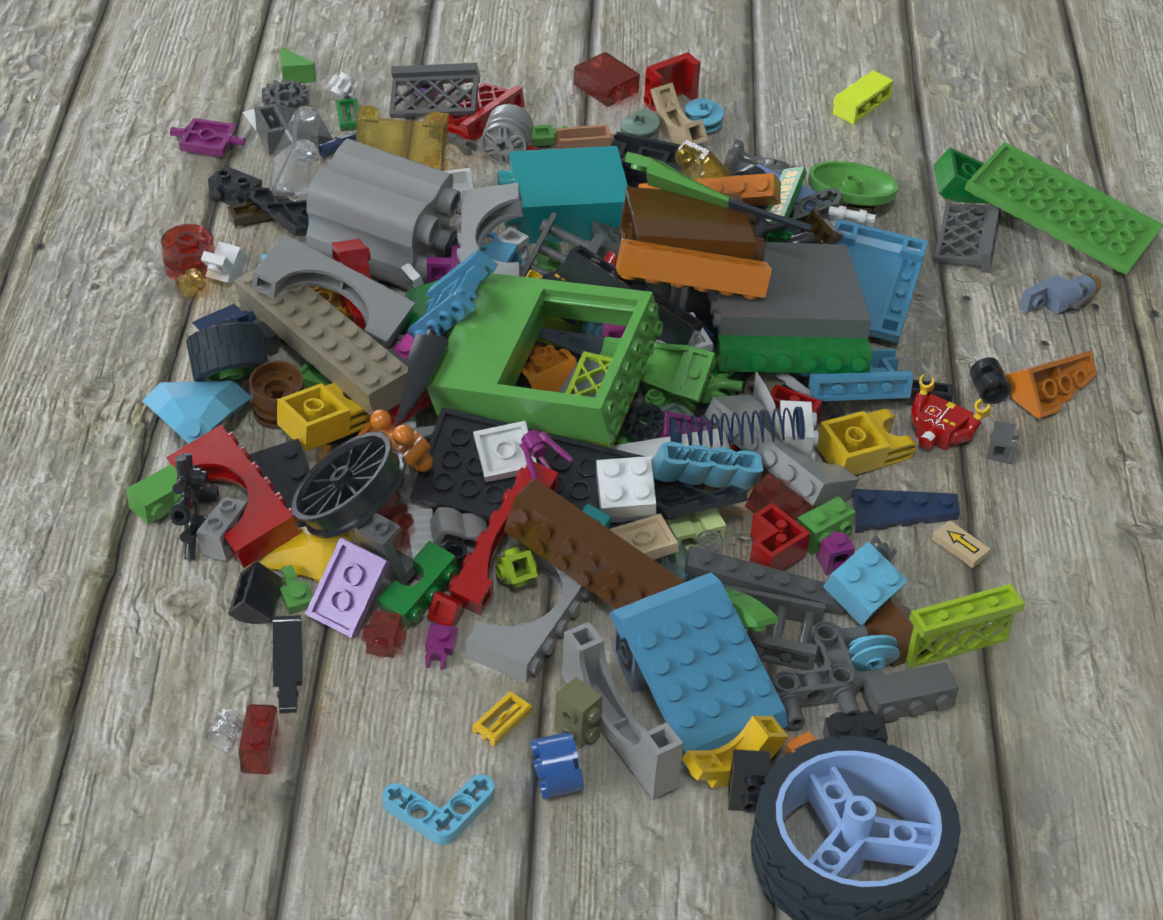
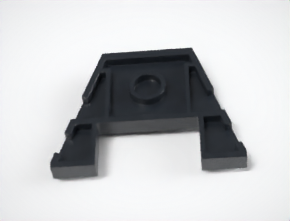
M269 187L250 188L248 197L293 236L304 237L307 235L309 224L307 200L278 202Z
M679 480L665 482L660 487L659 484H654L656 514H661L667 520L748 501L747 490L734 485L708 493Z

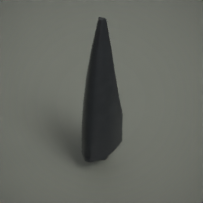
M432 329L427 330L426 334H416L409 352L407 377L396 419L398 423L402 422L422 396L447 350L449 341L441 336H437V332Z

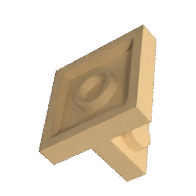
M661 514L609 529L660 565L676 561L675 553L679 552L678 542Z

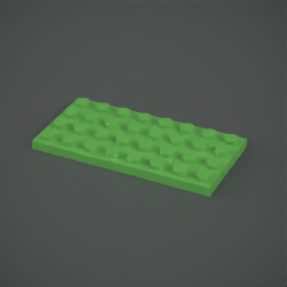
M1006 142L997 149L965 186V190L974 196L986 200L992 205L1012 214L1014 217L1031 224L1034 228L1052 235L1055 239L1071 245L1074 249L1090 255L1095 260L1101 261L1125 275L1131 271L1163 228V224Z

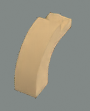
M673 83L650 90L657 110L653 113L658 116L659 128L669 141L686 146H693L708 141L702 119L691 121L684 115Z

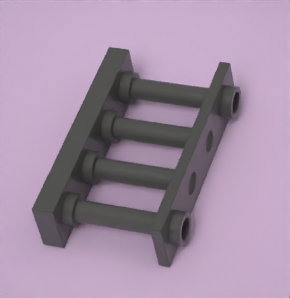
M552 212L549 220L544 219L539 228L541 235L521 271L522 276L526 277L529 270L537 271L541 275L550 272L533 264L539 253L564 264L567 255L544 245L549 234L575 247L582 245L596 255L601 248L604 237L596 233L592 241L589 239L585 241L554 226L557 214Z
M723 584L724 588L738 590L750 595L768 607L778 617V623L773 624L771 636L751 632L750 627L745 629L761 662L801 670L814 668L818 645L810 644L813 625L823 621L826 604ZM786 620L802 623L799 641L782 638Z

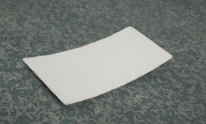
M756 372L753 398L767 408L772 421L773 411L776 408L767 386ZM776 411L774 437L782 442L780 421ZM765 412L764 426L771 434L768 416Z

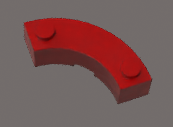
M360 238L331 242L333 260L341 262L348 268L371 279L368 263L371 260L370 249L368 246H365ZM339 294L342 308H346L349 319L364 331L366 325L359 309L349 299Z

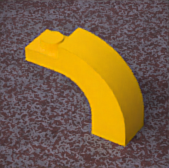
M752 716L741 733L728 744L714 750H687L682 757V761L689 769V773L697 781L706 780L712 789L728 786L733 749L770 751L771 759L789 736L773 716Z

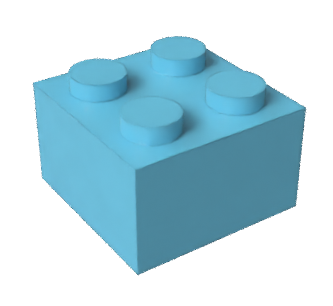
M868 541L830 575L823 588L863 626L889 599L894 598L908 580Z

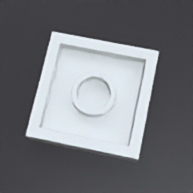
M525 421L473 432L485 482L516 476L521 467L525 468L527 465L524 452L519 446L521 438L528 432ZM531 456L532 461L536 462V459L533 456Z

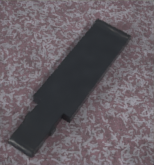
M301 615L273 616V687H279V691H277L279 713L297 712V686L302 685Z

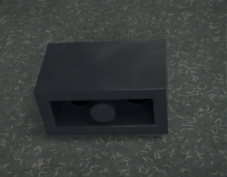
M224 165L208 178L209 196L230 206L252 201L248 197L250 188H262V180Z
M733 749L728 781V810L744 811L747 813L756 812L761 786L766 783L764 779L774 765L770 764V751Z

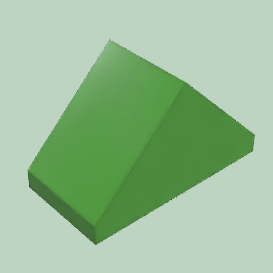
M280 49L282 79L284 78L285 81L293 79L294 82L301 81V83H313L316 81L315 62L287 49Z

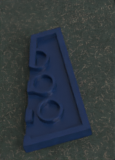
M854 489L852 492L853 510L856 511L854 520L855 534L863 533L865 529L874 527L876 531L886 530L889 525L896 524L908 527L912 526L914 522L919 521L930 524L958 520L960 514L958 495L955 493Z

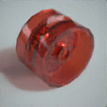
M182 224L167 230L162 235L160 242L163 254V267L166 275L173 280L188 283L207 278L208 266L201 261V257L204 251L214 254V237L211 231L197 224Z

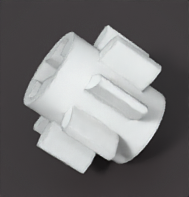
M343 72L339 76L335 74L329 82L333 86L330 91L342 99H345L346 96L352 97L357 89L353 86L355 80Z

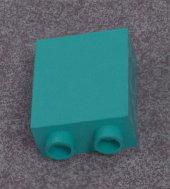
M617 146L510 151L509 170L497 172V185L519 183L523 200V216L504 222L505 227L516 226V230L529 236V244H536V240L541 235L539 228L544 219L549 220L552 212L557 214L554 226L585 241L588 239L592 240V220L620 229L625 191L628 185ZM549 234L545 240L550 242H565L551 234Z

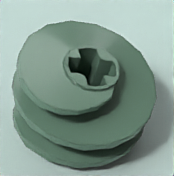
M638 110L633 115L626 116L621 120L620 132L655 139L659 132V118L650 110Z

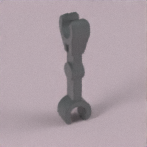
M435 120L429 124L433 128L429 131L430 136L434 138L440 136L448 140L449 143L457 145L463 154L469 156L471 155V149L477 150V143L475 141L461 139L455 133L444 130L440 122Z

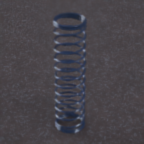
M801 406L795 407L792 418L790 410L786 407L781 418L779 410L775 408L771 421L770 414L765 409L762 414L761 423L757 410L753 411L751 422L748 413L744 411L740 424L738 414L733 412L731 427L727 414L723 413L721 429L716 414L713 413L711 417L710 428L707 417L703 414L700 422V431L697 419L693 415L690 421V434L684 416L680 420L679 432L675 417H670L671 442L682 444V424L684 420L689 446L692 445L694 418L699 445H703V419H705L709 443L712 448L713 420L715 417L720 446L722 447L725 415L730 443L733 446L735 415L741 444L743 445L744 416L746 414L751 443L754 444V417L756 413L761 440L764 443V419L766 412L770 424L772 442L774 443V421L777 411L782 441H785V413L787 410L793 440H795V419L798 439L804 440V413Z

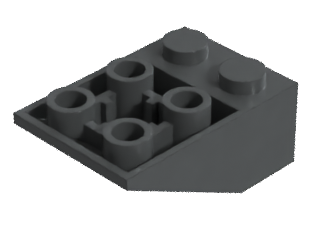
M279 104L254 108L256 131L269 155L302 149L333 140L319 114Z

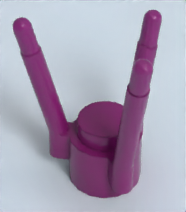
M537 429L527 432L521 438L519 446L524 452L531 478L538 480L531 456L539 458L543 466L551 469L544 457L548 450L547 444L570 463L573 462V458L556 444L546 431L540 433Z

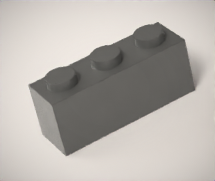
M943 662L866 678L862 698L869 711H872L875 715H883L884 721H893L901 717L916 716L938 709L945 710L954 706L959 687L947 664Z

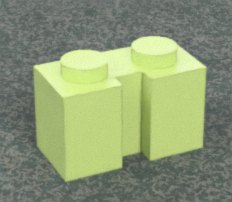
M717 508L679 516L672 520L664 519L678 542L679 552H676L675 556L685 554L689 546L705 549L724 544L726 524Z

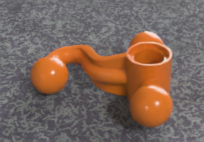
M383 409L372 413L370 422L373 428L382 430L390 438L393 447L402 453L406 462L411 467L413 466L420 472H426L431 469L433 458L428 451L432 447L417 431H414L406 424L394 428L391 425L390 414Z

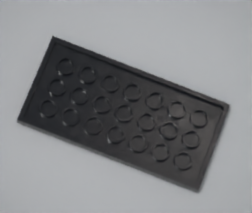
M442 407L429 442L432 448L428 453L433 458V466L426 472H418L410 494V502L433 508H453L462 514L471 513L483 520L489 521L493 511L499 510L503 504L502 499L506 490L513 488L516 483V476L485 482L473 432L510 423ZM547 433L548 436L573 458V462L567 461L548 444V450L544 454L551 469L558 472L559 486L555 492L582 511L587 504L600 510L596 477L597 460L646 457ZM535 458L536 463L542 465L539 458ZM627 521L610 523V529L627 524Z

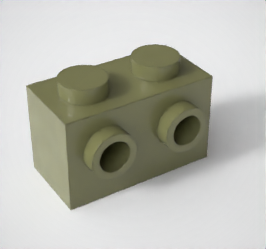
M575 677L556 693L554 731L557 733L571 732L575 745L580 750L587 743L594 742L601 732L603 695L579 678Z

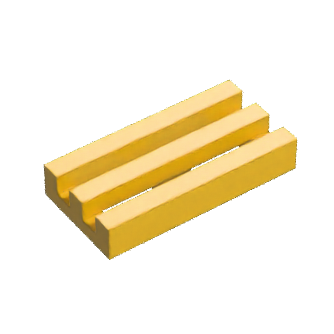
M510 691L472 725V732L476 735L480 733L482 739L485 741L489 739L490 744L495 747L532 713V705ZM512 702H515V704L511 706L507 711H504L500 716H498ZM498 716V719H497L491 726H489L488 728H486V726H487L494 718H496V717Z

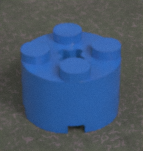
M571 732L530 740L532 755L535 758L533 759L536 776L541 781L539 786L542 799L584 790L582 771L578 762L579 757Z

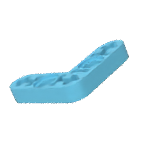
M476 775L441 809L405 785L393 783L383 790L382 802L384 809L434 843L447 845L452 843L491 803L494 798L495 784L493 779L487 775ZM459 805H466L471 810L466 814H459L454 809ZM418 809H423L428 813L426 817L421 819L415 818L411 814ZM448 824H449V831H447V830L444 829V828H446V827L448 826Z

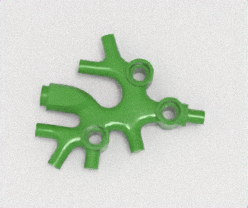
M716 357L700 399L701 403H710L713 397L727 396L719 392L718 390L720 389L742 391L743 381L728 379L735 372L721 371L715 377L711 374L716 368ZM641 382L645 404L652 402L654 405L662 408L678 400L692 413L696 410L695 405L691 401L673 397Z

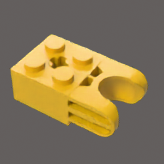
M320 383L277 399V425L293 440L299 438L302 449L305 451L362 430L371 417L335 383L326 386Z
M882 409L867 414L865 411L821 422L818 430V445L816 447L828 464L842 465L853 475H857L910 459L917 449V444L908 435L895 436L888 433L891 431L896 417L890 409Z

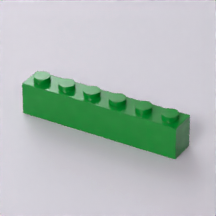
M718 335L716 360L719 371L866 373L870 372L873 351L867 338Z

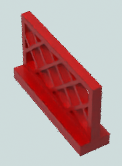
M483 82L478 86V101L475 114L433 116L428 119V122L430 124L436 120L442 124L444 130L460 135L463 139L476 141L482 137L488 117L494 108L504 104L517 105L521 108L525 106L523 88L515 85L511 89H505ZM466 98L459 106L462 108L471 107V102Z

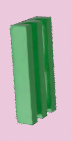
M357 98L335 100L340 132L345 131V128L348 127L349 131H354V127L362 130V120ZM349 104H353L356 121H352ZM341 105H344L347 117V121L345 122L343 119Z

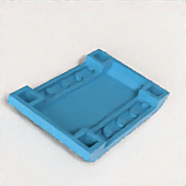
M837 219L835 228L843 233L844 236L836 245H847L871 318L869 336L899 343L928 241Z
M712 572L613 610L609 614L621 640L626 639L665 721L683 742L682 757L687 750H714L728 744L741 733L752 716H773L783 730L788 727L786 710L721 580ZM681 759V764L684 768V771H689V769Z

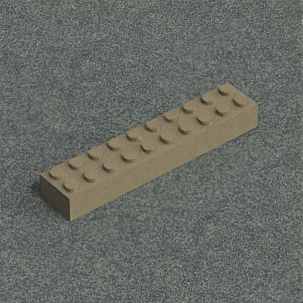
M255 270L244 274L234 281L240 302L246 309L253 311L260 321H263L282 340L332 383H335L368 414L372 415L374 411L380 409L388 411L401 403L408 367L310 286H296L286 289L272 299L251 288Z

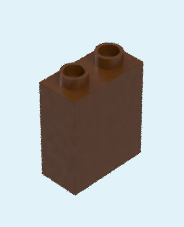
M626 187L620 223L621 238L764 262L765 242L763 238L755 237L757 229L755 215L663 189ZM722 193L743 202L740 194Z

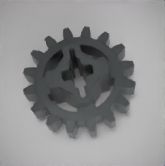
M284 78L281 79V82L273 80V84L267 83L266 88H262V103H264V106L279 104L296 109H304V105H308L309 90L306 88V85H301V81L294 82L293 79L285 81Z

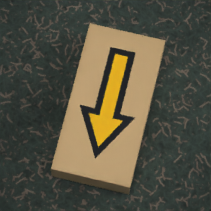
M950 520L932 534L931 539L971 568H974L990 556L991 549Z

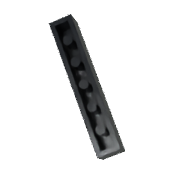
M582 245L569 251L559 272V276L564 278L565 282L653 292L655 303L658 304L659 319L663 323L662 334L657 339L666 344L693 346L705 324L638 280L622 278L614 265Z

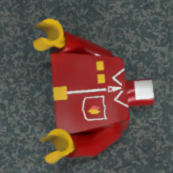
M921 375L919 378L921 390L920 393L916 394L911 408L912 424L916 427L915 436L919 439V445L926 450L931 449L933 445L942 450H948L953 445L970 441L982 423L980 421L981 418H986L991 414L990 404L984 410H979L983 405V400L978 399L974 404L976 410L974 415L973 412L934 394L927 396V393L934 388V377L931 384L924 385L925 375Z

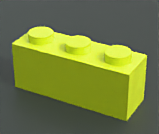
M872 70L835 96L833 100V114L855 124L891 98L894 80Z

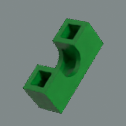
M430 540L412 559L415 574L421 577L422 580L412 586H406L394 580L377 600L381 614L406 630L413 623H417L421 619L424 610L432 603L434 593L441 591L459 571L456 556Z

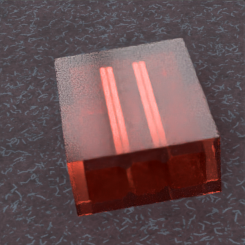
M606 51L574 66L573 84L606 107L639 92L640 74Z

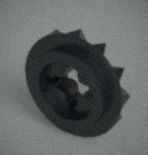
M641 402L637 408L631 407V413L626 415V423L623 426L628 436L633 440H649L661 431L664 425V414L660 407L652 402L649 404ZM640 417L646 418L647 423L649 425L646 426L645 424L641 423L639 420Z

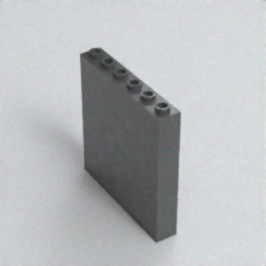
M765 242L764 262H767L772 269L765 298L757 297L756 300L743 297V294L733 293L732 296L720 294L718 290L709 289L707 292V300L710 302V314L713 315V328H717L718 335L867 339L869 337L871 318L847 245Z

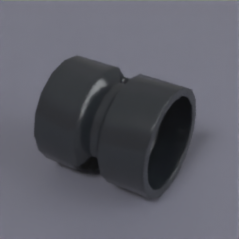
M991 357L982 358L972 365L970 377L984 403L996 404L1009 396L1011 385L997 359Z

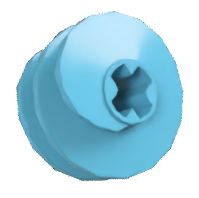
M694 99L686 104L685 116L691 121L702 119L707 134L721 128L724 110L718 103L709 99Z
M889 635L864 636L853 640L848 645L849 656L854 669L857 671L883 669L885 665L893 663L900 657L897 639Z

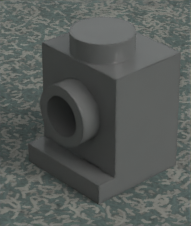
M995 421L987 459L1012 465L1019 437L1014 435L1016 425Z

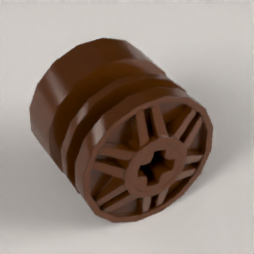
M276 360L265 362L252 371L249 378L252 412L255 420L266 428L282 429L277 425V399L304 390L302 372L297 366L286 361Z

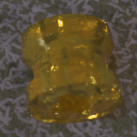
M190 268L185 272V275H180L175 279V285L180 294L186 298H191L196 294V291L205 288L206 281L199 270Z

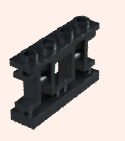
M618 131L615 132V140H612L611 146L618 147L621 160L627 152L661 160L690 178L692 177V172H687L685 169L696 171L700 164V148ZM626 178L627 185H630V179Z

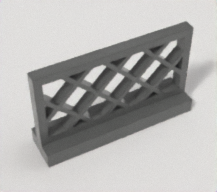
M477 63L392 66L391 75L393 80L389 112L391 118L473 115L476 113L478 83L481 77ZM464 83H473V86L467 91L460 87ZM442 84L452 85L445 92L439 88ZM408 85L410 88L401 94L398 91V86ZM421 85L431 86L424 93L418 89ZM436 90L441 96L432 102L428 96ZM458 90L462 95L454 101L449 95ZM415 91L419 97L411 103L407 97ZM466 98L471 101V107L462 108L459 106ZM445 99L451 103L447 108H439L437 106ZM423 100L429 104L425 109H418L416 107ZM402 101L408 105L403 110H396V106Z
M946 203L934 263L981 266V272L990 273L1000 225L1001 208L992 204L968 205ZM950 212H960L961 214L954 216ZM976 213H985L980 217L974 215ZM968 218L971 221L964 223L961 220ZM953 224L958 226L954 229L949 228ZM976 225L981 227L976 231L972 229ZM964 231H965L966 233H968L967 235H965V236H963V237H961V236L959 235V233L964 232ZM951 237L955 239V241L951 243L945 241ZM974 238L978 241L974 244L968 242ZM960 245L966 247L960 251L956 249ZM947 251L952 253L951 255H941ZM972 252L977 257H968L966 255Z

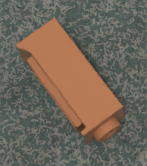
M608 124L556 128L555 148L611 146L612 140H615L614 133L610 132Z

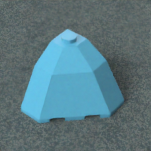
M235 381L160 382L143 402L189 444L222 425L231 415L235 417L251 401V396Z

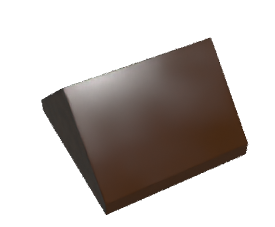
M889 599L864 626L867 629L868 636L889 635L897 639L900 657L890 664L894 668L906 662L914 625L909 619L911 610ZM928 649L923 650L919 655H922Z

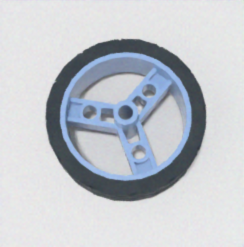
M840 736V739L830 737L811 741L794 749L795 752L787 753L775 763L764 779L766 783L761 786L751 836V856L753 868L760 886L780 910L793 920H925L936 910L945 894L943 890L948 887L958 851L961 827L957 806L948 787L934 771H931L929 766L913 754L892 744L888 746L883 741L851 736ZM871 800L882 803L894 810L904 820L875 817L876 806ZM808 801L811 802L829 833L828 838L809 860L796 849L787 835L784 826L787 816L798 806ZM865 860L915 866L900 876L882 881L845 879L847 876L859 874L864 867Z

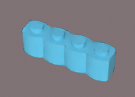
M677 442L662 443L651 461L653 477L657 480L664 482L679 480L691 485L704 483L711 487L734 485L748 490L753 487L763 472L761 455L756 452L747 450L735 452L728 448L710 449L703 445L685 446Z

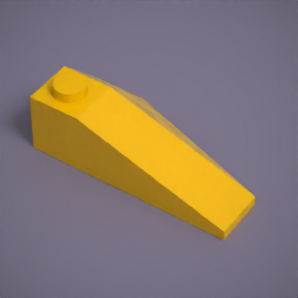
M304 526L298 528L299 535L257 560L271 571L281 570V567L292 564L297 578L300 575L313 578L314 583L319 584L340 537L351 542L353 541L348 532L332 538H316Z

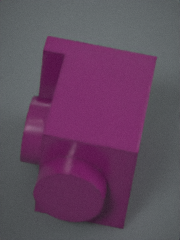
M833 532L829 537L821 539L819 553H816L815 557L827 576L831 575L854 554L855 547L847 533ZM838 557L840 562L833 563L834 558Z

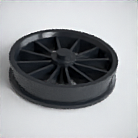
M369 432L356 436L329 452L307 473L294 494L291 507L292 512L298 520L306 522L307 530L316 538L326 539L342 535L368 520L391 498L404 477L406 471L405 457L400 451L392 448L391 440L383 433Z

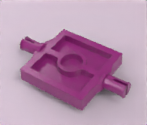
M193 118L185 128L173 126L170 128V136L182 137L179 143L180 151L223 157L230 145L244 146L246 143V137L234 136L236 124Z

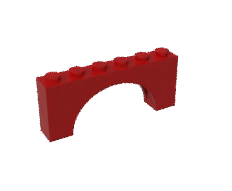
M219 425L166 458L169 464L176 468L175 457L184 453L192 454L193 465H199L203 471H208V481H228L241 486L248 492V503L242 518L229 532L224 534L232 553L243 568L299 535L300 532L296 525L299 520L293 514L291 507L285 508L287 504L280 492H273L275 488L267 476L261 477L263 473L255 461L250 463L251 457L244 446L238 447L239 442L232 431L227 433L222 425Z

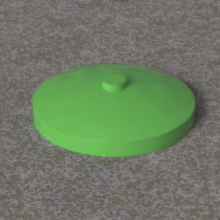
M827 161L815 164L809 170L808 183L815 191L819 192L831 187L836 188L840 191L844 203L882 205L893 201L897 196L898 182L886 172L868 165L847 161Z

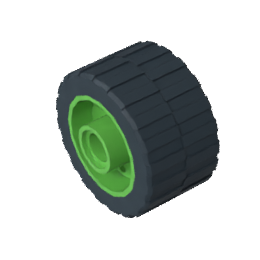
M235 322L211 326L194 332L186 339L193 380L195 382H238L250 378L252 371L257 366L269 362L263 330L256 323Z

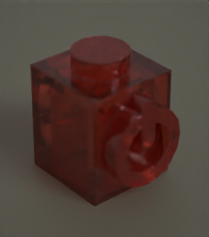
M373 611L369 625H364L362 632V641L366 642V654L394 658L396 650L403 649L407 626L402 624L401 614Z

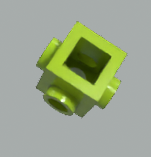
M519 546L503 550L504 555L496 558L495 572L503 584H512L513 588L529 584V579L538 577L537 563L531 550H519Z

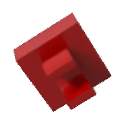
M442 591L435 592L427 618L440 625L455 627L463 609V602Z

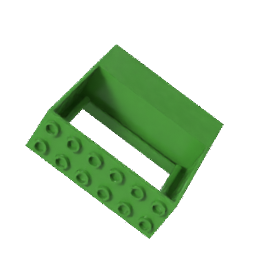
M492 273L480 282L474 292L477 296L472 301L476 305L475 310L456 323L448 339L449 344L444 357L427 386L437 416L439 417L443 407L510 424L525 421L527 428L546 431L547 433L573 439L611 444L615 434H618L620 431L623 415L627 414L629 410V401L632 395L637 392L639 378L646 371V362L649 355H652L654 352L656 339L658 336H661L663 331V323L659 319L658 304L655 303L653 292ZM548 316L627 326L595 398L515 387L517 379Z

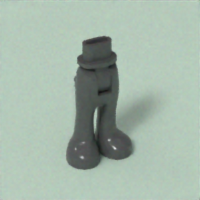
M735 139L732 149L727 153L723 170L733 174L745 165L757 166L760 164L782 174L783 169L795 168V166L792 165L790 167L788 163L778 159L750 155L745 152L743 141Z

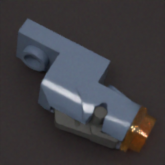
M1057 274L1024 290L1020 309L1026 314L1041 308L1043 305L1055 314L1069 308L1078 309L1098 294V291L1101 289V282L1094 274H1085L1069 281Z

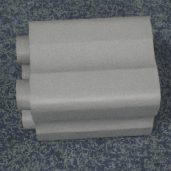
M346 139L336 150L329 164L320 169L309 185L307 191L309 224L306 245L332 259L331 242L360 238L365 246H368L370 249L371 260L368 263L371 277L410 290L401 267L407 263L410 264L420 274L422 280L427 282V257H438L440 253L445 254V246L453 232L458 233L457 228L450 226V219L457 212L461 192L453 189V174Z

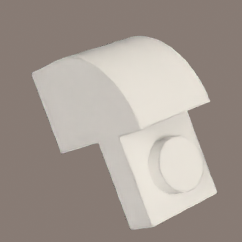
M219 241L214 254L204 251L201 257V261L208 266L206 277L228 284L233 283L243 269L247 254L240 247Z

